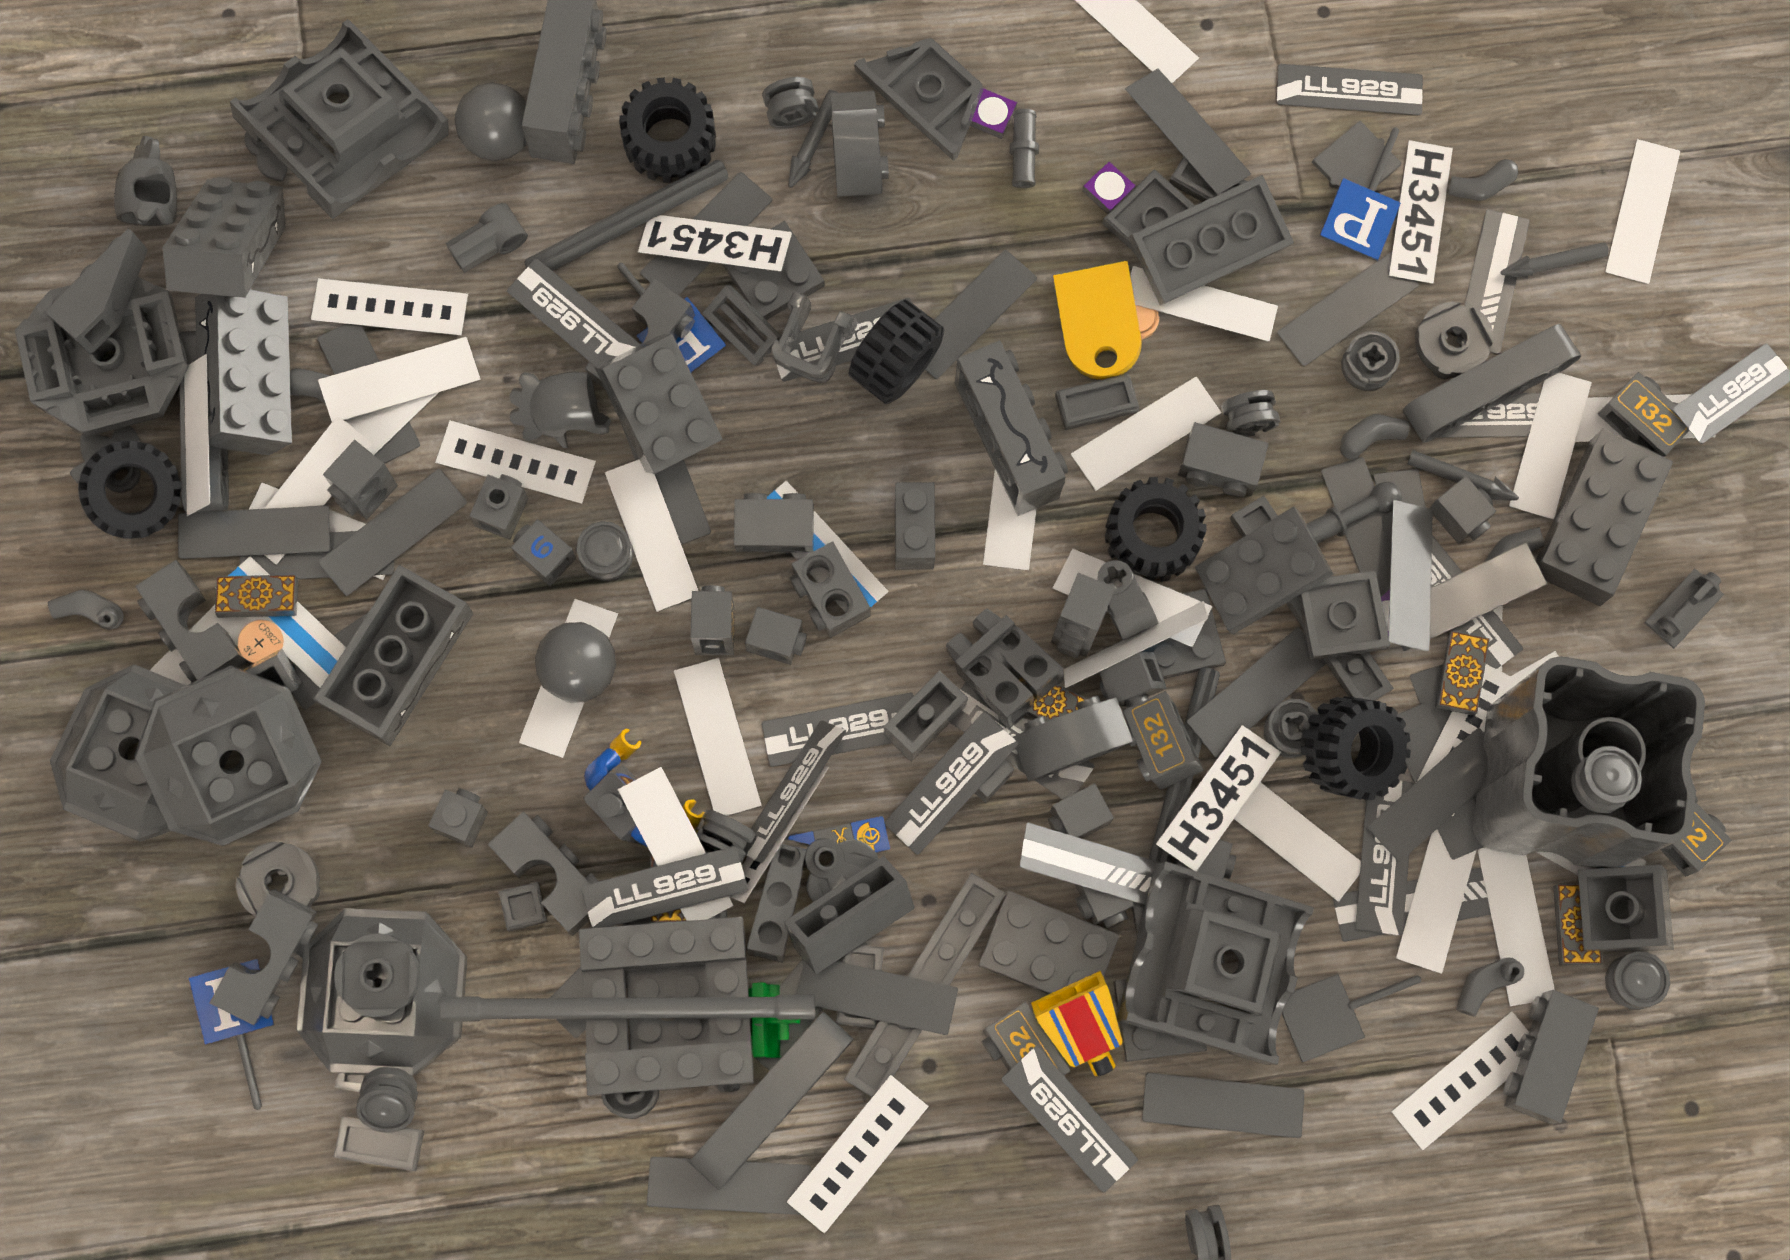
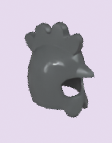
M151 136L142 137L140 145H137L135 148L133 159L119 170L114 191V209L116 218L122 222L142 226H161L172 224L176 220L177 191L174 171L168 163L160 160L159 141Z
M524 372L519 377V383L522 388L512 389L509 395L511 403L519 407L510 412V421L515 425L524 426L522 435L527 441L545 435L553 437L563 448H567L566 431L585 430L595 434L609 433L611 420L608 416L599 413L592 379L587 372H565L551 375L541 380L534 374Z

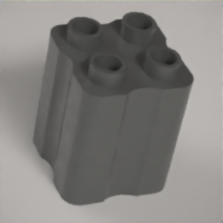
M1562 656L1547 660L1493 702L1487 711L1483 746L1487 754L1488 771L1486 780L1476 796L1473 820L1475 837L1480 844L1490 850L1522 856L1534 852H1550L1568 859L1574 865L1596 869L1622 867L1684 839L1692 828L1696 789L1691 778L1690 764L1694 748L1702 738L1705 698L1701 689L1693 681L1678 676L1655 672L1638 676H1625L1613 673L1603 668L1597 662ZM1603 746H1614L1629 753L1640 767L1642 776L1640 791L1636 796L1626 802L1624 806L1611 813H1596L1588 810L1577 800L1571 784L1572 773L1578 763L1588 757L1591 752Z

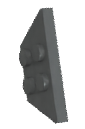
M932 38L915 42L907 48L898 47L886 51L887 56L866 62L865 58L857 60L854 63L855 71L953 161L958 158L983 93V84Z

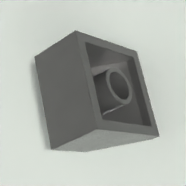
M1662 865L1578 870L1585 951L1643 952L1674 950L1668 873Z

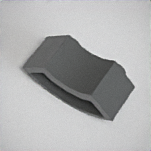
M875 91L830 93L837 197L882 194V179H889L887 156H880L878 128L885 127L884 105L876 104Z
M1094 696L1076 704L1078 710L1050 721L1047 720L1046 716H1042L1024 723L1026 731L1013 736V738L1018 742L1016 750L1028 782L1056 774L1132 743L1133 739L1117 698L1101 702L1099 696Z

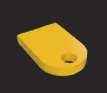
M1128 261L1053 275L1065 348L1072 365L1081 374L1097 380L1126 373L1136 363L1142 346ZM1103 351H1112L1117 355V360L1113 366L1102 368L1096 364L1097 356Z

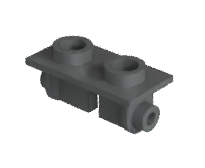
M1694 568L1644 623L1674 649L1724 595L1719 588L1721 579L1713 572L1704 575Z

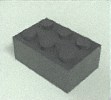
M661 334L595 367L645 472L656 474L723 440L673 334Z

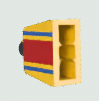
M1101 971L1031 1002L1038 1023L1071 1067H1076L1087 1061L1094 1076L1105 1075L1115 1068V1062L1109 1051L1119 1047L1123 1041L1110 992Z

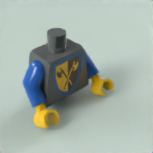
M624 729L610 743V748L603 751L586 768L584 779L590 791L583 799L619 839L648 847L618 791L619 788L637 780L625 765L620 762L621 760L628 759L641 745L640 740L635 745L629 744L625 740V735L630 730ZM691 799L687 800L682 808L695 830L702 821L705 812L699 815L692 813L691 810L696 801Z

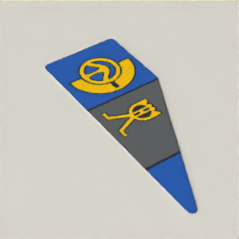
M883 816L788 837L789 840L810 844L820 838L832 839L837 843L848 839H856L869 845L875 852L890 849Z

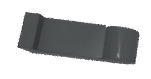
M781 844L772 858L747 945L748 955L783 963L789 937L784 921L792 917L795 912L807 849Z

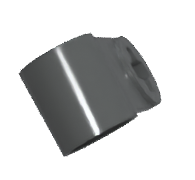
M1119 560L1108 561L1102 565L1098 571V581L1115 587L1111 580L1118 578L1123 584L1115 588L1108 605L1109 614L1121 639L1125 640L1157 625L1158 620L1145 593L1142 592L1131 568Z

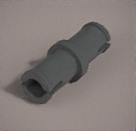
M1018 109L1013 112V142L1010 143L1009 153L1013 155L1012 186L1016 188H1031L1036 185L1035 155L1039 154V144L1035 142L1037 113L1031 109Z

